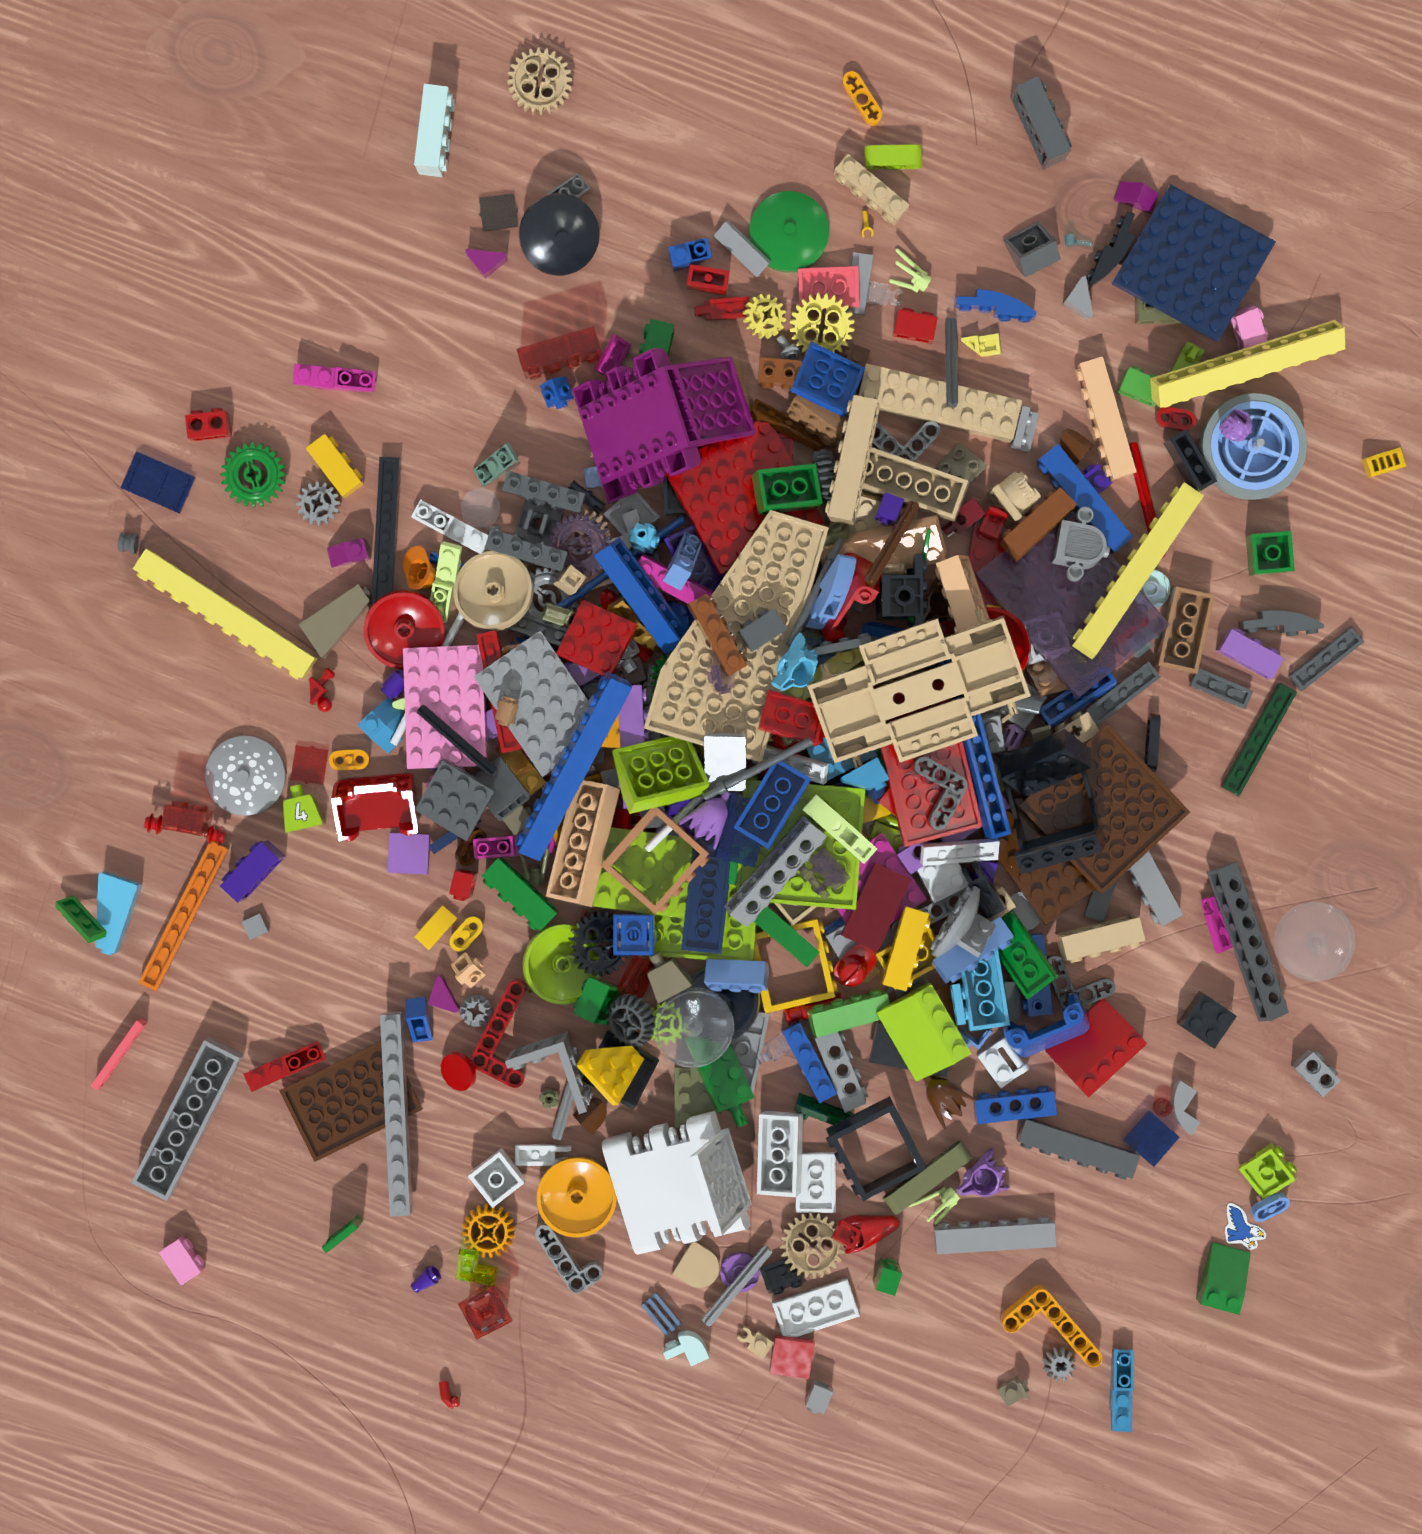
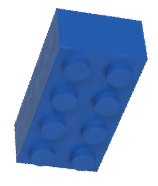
M783 761L771 766L735 824L734 829L770 850L810 784L811 778Z

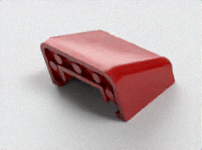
M851 552L843 554L856 558L855 571L848 594L835 620L829 619L823 630H820L825 642L832 641V644L839 643V639L845 638L843 630L847 619L844 618V615L854 600L862 604H868L879 593L880 577L874 586L866 584L864 580L873 562Z
M401 773L349 778L334 783L331 802L338 841H353L360 831L399 827V832L406 836L419 832L418 813L415 811L417 807L415 783L412 774Z

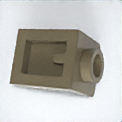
M1017 1376L997 1387L1007 1407L1024 1397L1026 1400L1029 1398L1027 1392L1030 1390L1024 1380L1020 1381Z

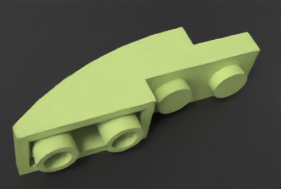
M443 541L440 546L436 577L432 585L430 600L439 609L444 623H447L454 599V582L461 566L462 546Z
M816 794L802 808L804 812L863 864L877 850L872 843Z

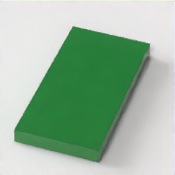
M1014 910L1003 916L1002 920L1014 937L1009 947L1004 950L998 949L999 959L1026 999H1030L1059 976Z

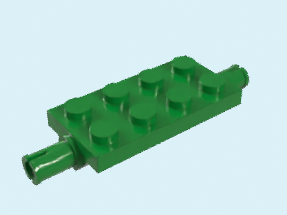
M695 1034L686 1038L685 1042L717 1114L723 1111L730 1112L736 1128L748 1124L749 1122L741 1107L743 1103L755 1097L730 1041L710 1042L701 1039Z

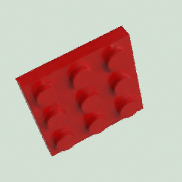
M582 600L556 654L603 677L607 671L614 674L638 625Z

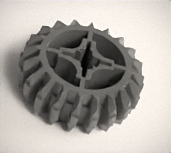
M820 449L819 451H814L812 464L816 463L822 502L827 504V501L832 499L830 493L831 482L836 480V473H834L835 462L831 450Z
M629 993L619 996L611 1002L606 1010L608 1013L605 1018L608 1019L606 1025L610 1026L609 1032H613V1039L618 1038L619 1044L625 1043V1046H643L652 1039L656 1032L655 1028L658 1025L654 1022L657 1017L652 1015L654 1009H649V1003H644L643 998L638 999L637 994L631 996Z

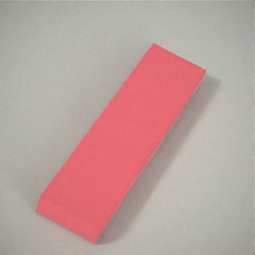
M144 1019L136 1020L91 1087L97 1090L104 1086L146 1026L147 1022Z

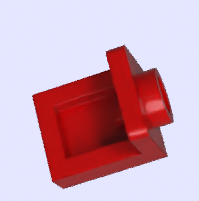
M990 506L978 533L996 541L1009 514L1005 513V510L1000 507Z

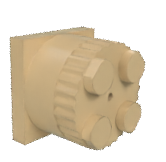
M1022 471L1019 474L1016 472L1012 473L987 494L997 507L1004 509L1005 513L1009 514L1006 519L1009 524H1013L1039 503L1038 499L1041 498L1039 492L1029 486L1027 483L1029 479Z

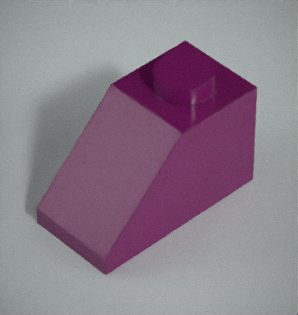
M364 538L343 542L327 548L331 568L371 560L367 540Z

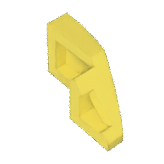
M999 333L961 338L965 345L981 357L1002 354Z

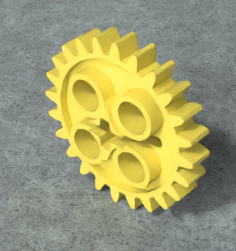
M817 292L815 299L810 294L808 302L804 298L802 299L803 306L796 305L799 312H792L796 319L790 320V323L795 325L790 328V332H796L792 336V340L798 339L796 346L803 345L802 352L808 349L811 341L834 353L836 349L842 352L841 345L848 346L846 339H852V335L848 332L854 331V327L849 325L855 323L854 319H849L853 314L852 311L846 312L849 305H841L842 298L835 301V294L830 299L827 292L824 297H821L820 293ZM826 308V326L823 330L822 342L819 343L820 326L817 324L821 323L822 309ZM810 310H817L819 316L816 319L810 318L808 316ZM836 312L839 315V319L837 321H830L828 319L829 313ZM807 330H814L817 334L816 337L813 339L806 337L805 332ZM828 332H833L836 335V339L828 341L825 335Z

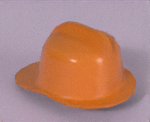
M421 546L411 547L406 552L403 560V569L408 587L412 590L420 588L432 589L436 577V569L430 563L424 548Z

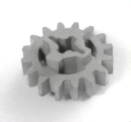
M316 482L315 487L309 483L308 490L301 489L304 494L297 496L301 499V502L296 503V505L302 508L298 513L305 514L302 518L306 521L310 518V524L313 525L317 521V525L321 526L322 521L329 524V518L336 519L333 514L334 512H340L336 506L341 505V502L336 501L339 494H333L335 490L333 487L327 489V483H324L321 487L320 483ZM317 491L316 495L311 497L309 496L311 493ZM327 494L330 496L332 504L327 502ZM315 501L322 502V507L314 505ZM306 503L309 504L311 508L310 514L306 509ZM328 511L326 515L320 517L321 513Z

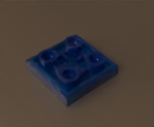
M1148 1110L1123 1141L1154 1167L1180 1137Z

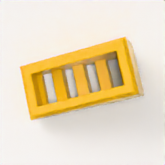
M1401 447L1362 459L1367 479L1406 467ZM1397 453V457L1400 463L1399 465H1396L1395 459L1393 456V454ZM1388 455H1389V458H1390L1392 467H1389V464H1388V461H1387V458H1386V456H1388ZM1379 458H1382L1385 469H1382ZM1372 460L1376 462L1378 468L1376 472Z

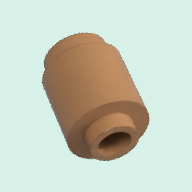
M502 696V699L499 700L495 719L499 720V725L510 727V723L515 724L519 707L517 704L518 699Z

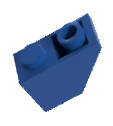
M707 238L668 247L673 272L689 268L690 264L698 265L712 258Z

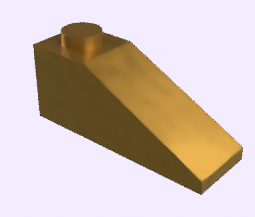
M500 745L495 748L530 795L536 793L547 782L530 759L525 756L522 749L501 753Z

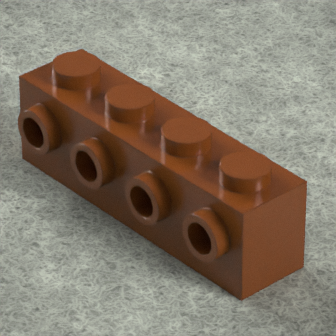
M760 357L757 384L767 389H772L773 386H781L783 390H790L802 361Z
M1061 487L1057 491L1051 490L1044 497L1045 501L1042 504L1037 503L1030 510L1031 514L1027 518L1025 515L1017 521L1015 529H1008L1001 536L1003 540L1000 546L1016 562L1075 509L1077 503Z
M705 594L690 602L687 606L726 677L746 667L747 657L742 650L739 651L735 645L738 643L732 632L729 633L725 627L728 625L722 614L719 615L715 608L718 606L714 598Z

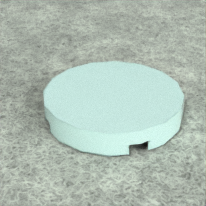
M1154 569L1133 601L1145 609H1155L1162 606L1170 595L1171 585L1168 578L1160 571Z

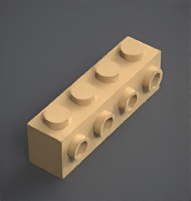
M849 154L835 168V179L840 184L850 188V191L856 197H861L870 209L879 212L886 222L892 223L895 226L908 211L910 205Z

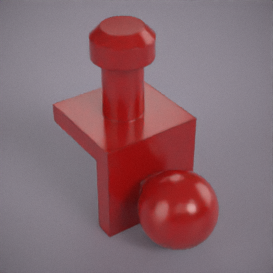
M325 668V673L318 680L314 677L308 679L310 684L309 703L311 705L317 704L318 709L322 712H328L332 709V701L327 697H323L328 692L324 685L330 678L333 679L335 677V673L330 668Z

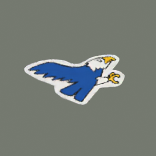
M1233 1203L1227 1205L1229 1223L1225 1227L1227 1243H1242L1248 1250L1257 1248L1258 1243L1256 1240L1266 1238L1264 1230L1259 1226L1249 1224L1245 1212L1239 1206Z

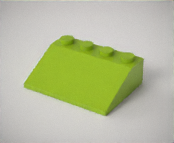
M669 736L612 751L622 796L629 814L701 797L702 793L706 792L710 785L692 742Z
M928 982L876 1012L916 1082L972 1054L934 987Z

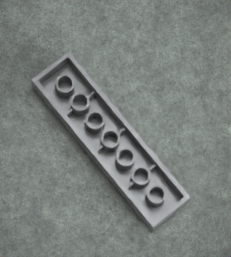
M210 1037L203 1041L131 1182L132 1184L165 1201H168L173 1196L244 1054Z

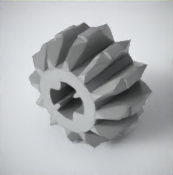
M1053 1347L1054 1353L1051 1354L1046 1351L1048 1358H1043L1042 1361L1046 1364L1043 1370L1048 1372L1047 1376L1049 1378L1054 1376V1380L1058 1382L1060 1377H1062L1063 1381H1066L1067 1374L1073 1377L1070 1370H1076L1077 1367L1073 1364L1076 1362V1358L1071 1357L1072 1352L1070 1350L1065 1352L1064 1347H1061L1058 1352L1056 1347ZM1057 1362L1063 1363V1365H1062V1366H1059V1365H1056V1363H1057Z

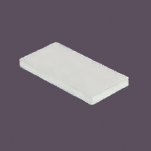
M847 1277L772 1302L782 1335L788 1337H798L860 1316Z

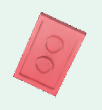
M858 266L798 269L799 305L803 306V298L808 302L810 294L815 299L817 292L820 293L821 297H824L827 292L830 299L834 294L836 295L835 301L842 298V306L848 304V308H860Z

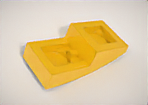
M442 905L414 938L430 950L457 918Z

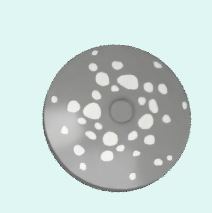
M238 736L224 741L212 752L205 770L206 786L215 803L227 812L242 816L255 815L272 807L282 795L286 784V767L280 753L269 742L254 736Z

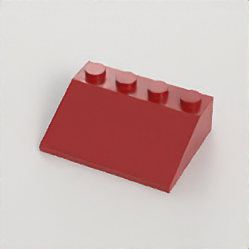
M1105 998L1099 1000L1086 1012L1090 1022L1089 1030L1086 1033L1044 1050L1088 1098L1147 1045V1042Z

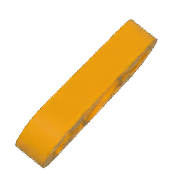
M854 71L847 72L842 81V86L866 124L870 126L879 124L882 118L880 107L859 74ZM849 77L856 79L855 86L858 90L854 94L852 93L855 89L853 85L847 84ZM865 94L868 97V101L864 104L859 103L856 99L857 95ZM870 103L872 104L870 106L871 112L877 113L876 120H874L873 118H868L870 112L867 109V107L870 105Z

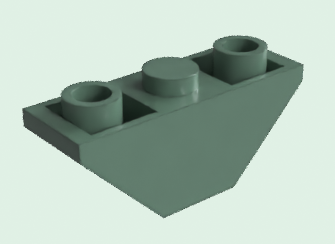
M508 442L473 469L482 487H485L506 475L507 471H512L521 462Z

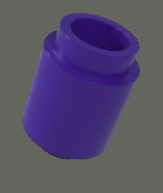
M394 670L382 683L383 686L380 690L390 699L398 697L404 690V672L402 670L398 672Z

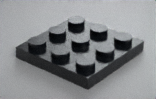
M607 1031L598 1049L623 1047L625 1043L619 1044V1039H613L614 1034ZM638 1047L634 1048L644 1060L620 1103L633 1110L659 1062V1059ZM583 1075L582 1081L597 1089L591 1083V1081L585 1075Z

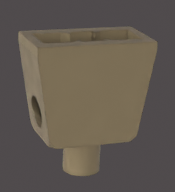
M660 951L649 957L654 967L649 969L647 974L658 1004L692 986L693 980L674 957L664 960Z

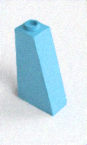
M106 871L100 872L98 876L97 921L104 927L107 933L106 937L96 940L95 947L101 949V953L112 955L113 953L120 952L142 884Z

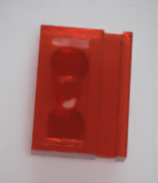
M634 955L616 989L626 994L630 993L631 996L637 994L638 999L642 998L650 984L647 973L649 969L654 967L651 960L643 956Z

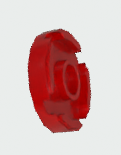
M452 1052L442 1059L441 1073L443 1079L451 1088L457 1091H465L474 1085L476 1070L470 1064L472 1061L469 1057L460 1052Z

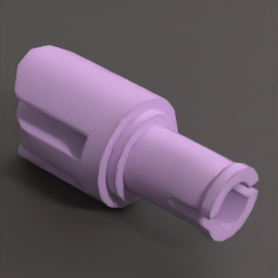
M1014 723L1007 725L1003 733L1006 751L1018 749L1026 734L1025 730Z

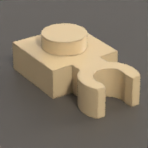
M744 1325L743 1330L748 1334L744 1337L738 1334L737 1339L741 1342H748L747 1349L764 1359L774 1344V1340L758 1330L753 1334L751 1329Z

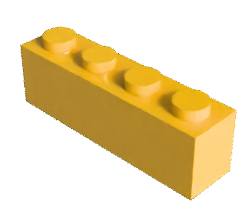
M904 905L881 983L883 985L906 991L907 987L912 986L914 976L911 975L913 967L917 968L920 958L917 956L919 948L922 949L924 946L925 937H923L925 929L928 930L931 922L928 912Z

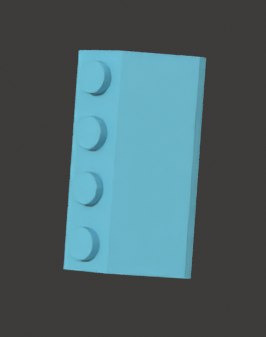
M998 950L994 952L995 955L989 960L985 961L982 959L979 961V966L970 972L966 970L961 973L962 977L959 980L961 988L964 987L965 991L963 1005L968 1010L969 1019L966 1020L968 1032L1010 1025Z

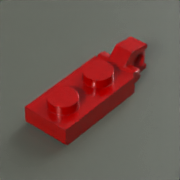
M749 296L709 299V301H704V306L694 307L695 317L705 316V320L710 321L747 318L742 313L744 310H747L745 305L749 302Z

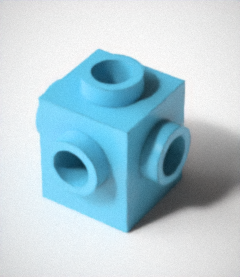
M636 523L635 528H632L629 533V541L633 549L639 553L653 554L654 549L659 543V534L655 527L649 523H644L643 525Z

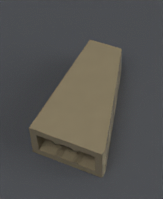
M356 585L298 624L321 658H326L371 604L372 600L370 597L372 594L366 586Z

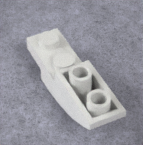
M420 499L411 516L413 519L479 554L485 552L487 534Z

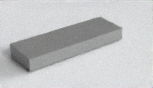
M729 220L725 221L714 235L756 277H759L771 263Z
M853 253L851 266L859 267L860 308H848L846 312L852 311L855 315L864 316L873 255Z

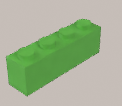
M872 989L865 995L854 994L847 1000L836 999L831 1001L829 1005L818 1004L813 1006L812 1009L807 1010L812 1034L817 1038L880 1020L876 1012L890 1004L888 994L881 989Z

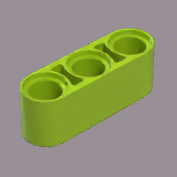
M915 144L864 147L865 168L868 170L922 168V146Z

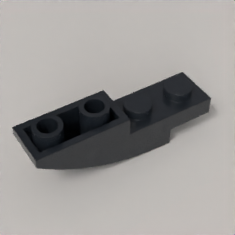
M1128 211L1124 216L1121 215L1116 225L1119 228L1117 235H1112L1109 246L1105 245L1102 250L1098 249L1094 258L1096 265L1094 269L1091 268L1086 277L1089 280V288L1103 280L1125 256L1135 235L1128 233L1135 216L1134 213Z

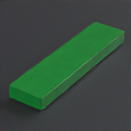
M769 907L763 908L754 921L756 925L805 967H808L820 953Z

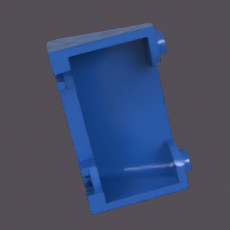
M1077 992L1068 995V1005L1062 1009L1064 1019L1031 1033H1029L1026 1024L1021 1026L1010 1022L1009 1026H1003L1006 1040L1017 1055L1029 1057L1080 1036L1089 1030V1018Z

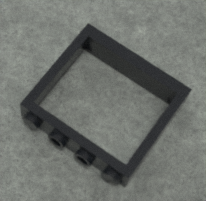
M890 1096L826 1128L829 1135L826 1140L830 1148L835 1147L837 1152L834 1155L838 1163L844 1164L845 1168L842 1170L847 1180L852 1179L854 1184L851 1187L855 1195H860L863 1201L927 1169ZM890 1113L914 1161L862 1187L838 1139Z

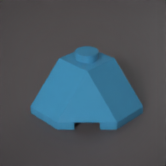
M389 697L358 724L387 753H390L396 747L390 743V740L403 718V711L392 706L393 700Z
M875 758L841 777L840 780L845 784L866 790L875 788L878 791L887 786L886 781L889 780V777L878 758Z

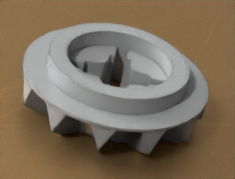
M481 995L467 997L460 1006V1016L471 1027L484 1025L492 1015L490 1002ZM479 1003L478 1009L483 1013L477 1014L475 1019H473V1012L468 1010V1008H474Z

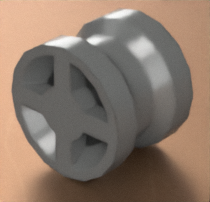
M121 532L118 539V551H129L132 554H136L139 547V535H128L125 532Z

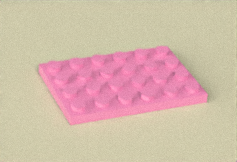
M479 645L403 648L407 769L438 768L443 759L458 767L477 766L417 714V710L421 705L427 706L488 759L486 698L484 691L473 677L484 670Z

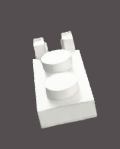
M516 1144L515 1166H552L554 1163L568 1158H556V1152L571 1151V1146Z

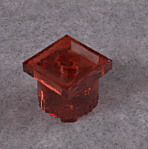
M495 1284L479 1287L470 1297L458 1303L476 1340L513 1321L507 1310V1298H505L503 1292Z

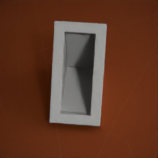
M1083 276L1063 304L1085 320H1088L1093 316L1087 278Z

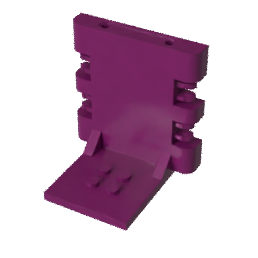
M650 349L633 358L635 364L633 368L626 366L615 367L606 372L607 381L589 380L572 389L608 504L616 503L634 495L639 485H642L644 489L661 483L666 473H669L670 477L676 476L699 466L700 455L697 447L757 434L732 356L671 365L669 357L663 349Z

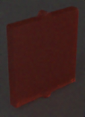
M296 745L290 780L302 781L305 784L315 783L324 785L329 750L318 749L314 746Z

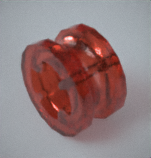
M1158 1098L1153 1103V1110L1157 1115L1167 1117L1172 1112V1104L1165 1098ZM1160 1103H1167V1105L1165 1106V1112H1163L1162 1110L1160 1112L1158 1111L1160 1109Z

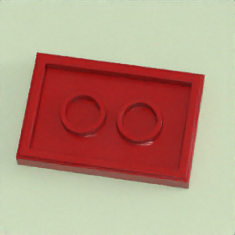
M768 689L758 730L799 742L810 737L813 741L812 746H817L822 726L813 702Z

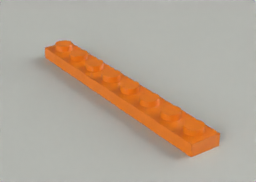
M215 841L211 844L208 843L138 983L158 991L229 848L221 844L218 846Z

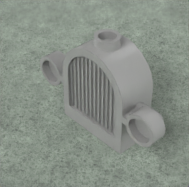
M1082 507L1077 512L1076 519L1079 523L1062 520L1058 525L1052 563L1069 567L1066 571V576L1073 582L1079 581L1084 574L1083 569L1094 567L1102 557L1107 558L1109 555L1110 546H1107L1103 533L1098 528L1087 525L1094 516L1093 511L1089 507Z

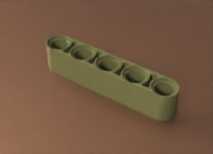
M959 1140L925 1164L927 1169L905 1179L886 1193L883 1200L894 1215H896L968 1163L973 1156L962 1141Z

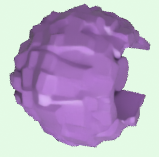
M1234 409L1228 418L1222 421L1219 429L1225 439L1237 442L1243 441L1253 432L1252 419L1247 412Z

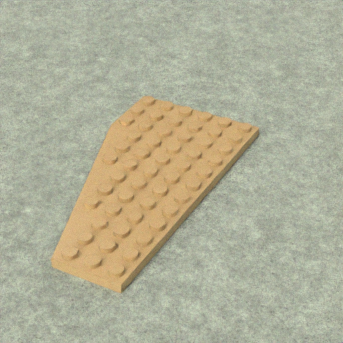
M772 510L769 511L711 595L717 603L718 607L715 608L719 615L722 614L728 625L725 626L729 633L732 632L738 643L735 644L739 651L742 650L746 655L748 661L745 663L747 666L726 677L698 624L694 620L660 669L643 729L704 746L705 733L746 734V758L762 762L770 735L768 732L758 730L768 689L782 693L780 689L772 686L771 681L777 676L778 661L790 648L785 644L810 595L829 527ZM767 608L769 611L775 609L787 630L755 651L750 652L738 634V631L742 630L740 625L749 619L752 622L759 619L757 614Z

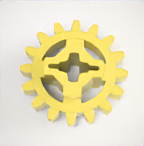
M760 294L757 298L753 297L750 299V302L745 305L747 310H744L742 314L746 315L747 318L743 322H748L747 330H753L751 335L759 333L760 339L764 335L769 339L772 335H777L779 333L778 330L780 331L784 328L781 323L786 322V319L782 317L786 311H781L780 308L783 304H777L776 297L770 300V294L765 297Z

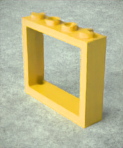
M817 918L797 922L793 926L791 924L788 925L795 931L813 927L828 992L771 1005L767 987V991L760 992L765 1013L835 997L834 992H837L838 989L836 981L831 980L830 973L833 972L831 960L827 961L825 954L829 953L826 941H822L821 934L824 933L822 922H818ZM763 930L756 932L754 961H761L757 939L770 937Z

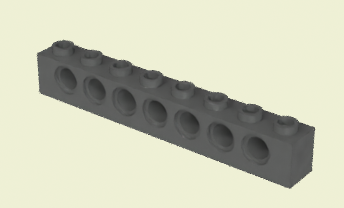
M1237 862L1226 863L1206 871L1258 1021H1272L1289 1013Z

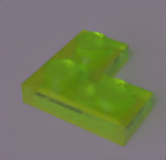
M460 1248L455 1279L495 1286L498 1267L478 1264L479 1251Z

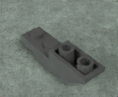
M1279 610L1257 612L1258 620L1238 622L1239 629H1245L1246 633L1258 632V628L1265 627L1266 631L1278 630L1279 626V633H1286V637L1299 635L1298 631L1314 634L1318 633V629L1324 628V624L1314 618L1295 612Z

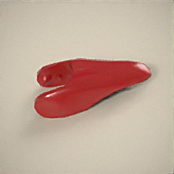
M854 1215L843 1219V1221L850 1225L857 1226L862 1231L863 1244H858L854 1249H845V1253L861 1252L886 1238L900 1226L899 1219L895 1216Z

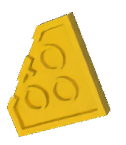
M633 1046L590 1049L584 1051L576 1066L611 1105L615 1106L620 1103L644 1058Z

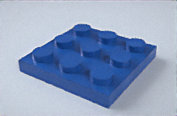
M811 341L790 391L845 418L848 413V402L853 400L865 368Z

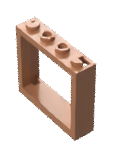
M661 807L650 809L601 866L656 914L659 911L663 913L670 905L667 901L672 896L676 898L683 890L682 884L685 881L689 883L696 876L697 873L694 871L699 865L703 868L710 860L708 855L711 852L697 839L695 840L686 829L679 825ZM658 816L700 855L657 904H654L615 869L613 865L653 819Z

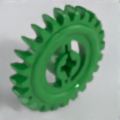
M254 441L251 442L250 447H248L247 443H243V449L236 446L237 452L230 451L231 458H224L228 464L221 466L226 470V472L220 474L222 477H226L221 482L223 485H228L225 488V492L232 491L230 498L233 499L237 496L236 503L240 504L243 500L245 507L248 506L249 502H251L253 508L256 507L257 502L260 506L264 507V500L271 504L270 496L277 499L278 496L275 491L283 492L279 484H286L285 481L281 480V477L287 476L286 473L281 472L286 466L279 464L283 458H275L278 452L273 451L270 453L271 446L263 449L264 444L262 442L259 443L258 447H256ZM254 460L262 462L267 469L268 477L263 486H260V484L264 481L265 474L261 468L255 466ZM244 463L247 464L243 473L244 478L252 484L253 489L246 488L239 479V472ZM253 471L258 473V475L255 476L256 479L250 477L253 475Z

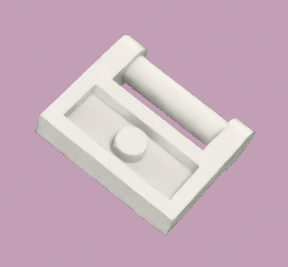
M1005 1036L977 1055L1000 1088H1003L1019 1075L1029 1070L1027 1063H1023L1009 1045ZM999 1048H1004L1017 1066L1015 1070H1011L998 1052Z

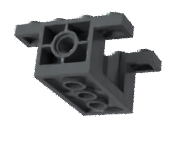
M507 471L502 490L522 496L525 502L515 535L490 529L485 549L515 557L522 562L538 567H548L563 572L568 552L553 548L564 510L580 514L586 494ZM541 519L540 529H534V522Z

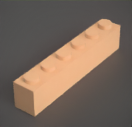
M1103 356L1079 363L1076 366L1075 374L1083 387L1081 389L1082 398L1088 404L1086 412L1089 420L1092 419L1094 425L1092 427L1093 436L1095 439H1098L1100 445L1098 446V453L1100 458L1104 459V473L1106 477H1109L1110 481L1136 473V468Z

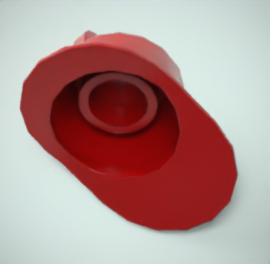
M860 944L850 948L834 967V976L837 982L847 987L862 983L875 966V952Z

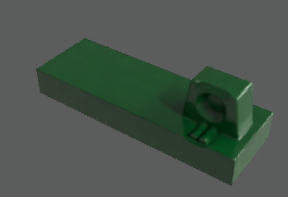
M799 1093L794 1108L796 1113L803 1114L804 1120L810 1116L831 1125L854 1115L851 1112H844L843 1109L825 1102L819 1103L817 1099Z

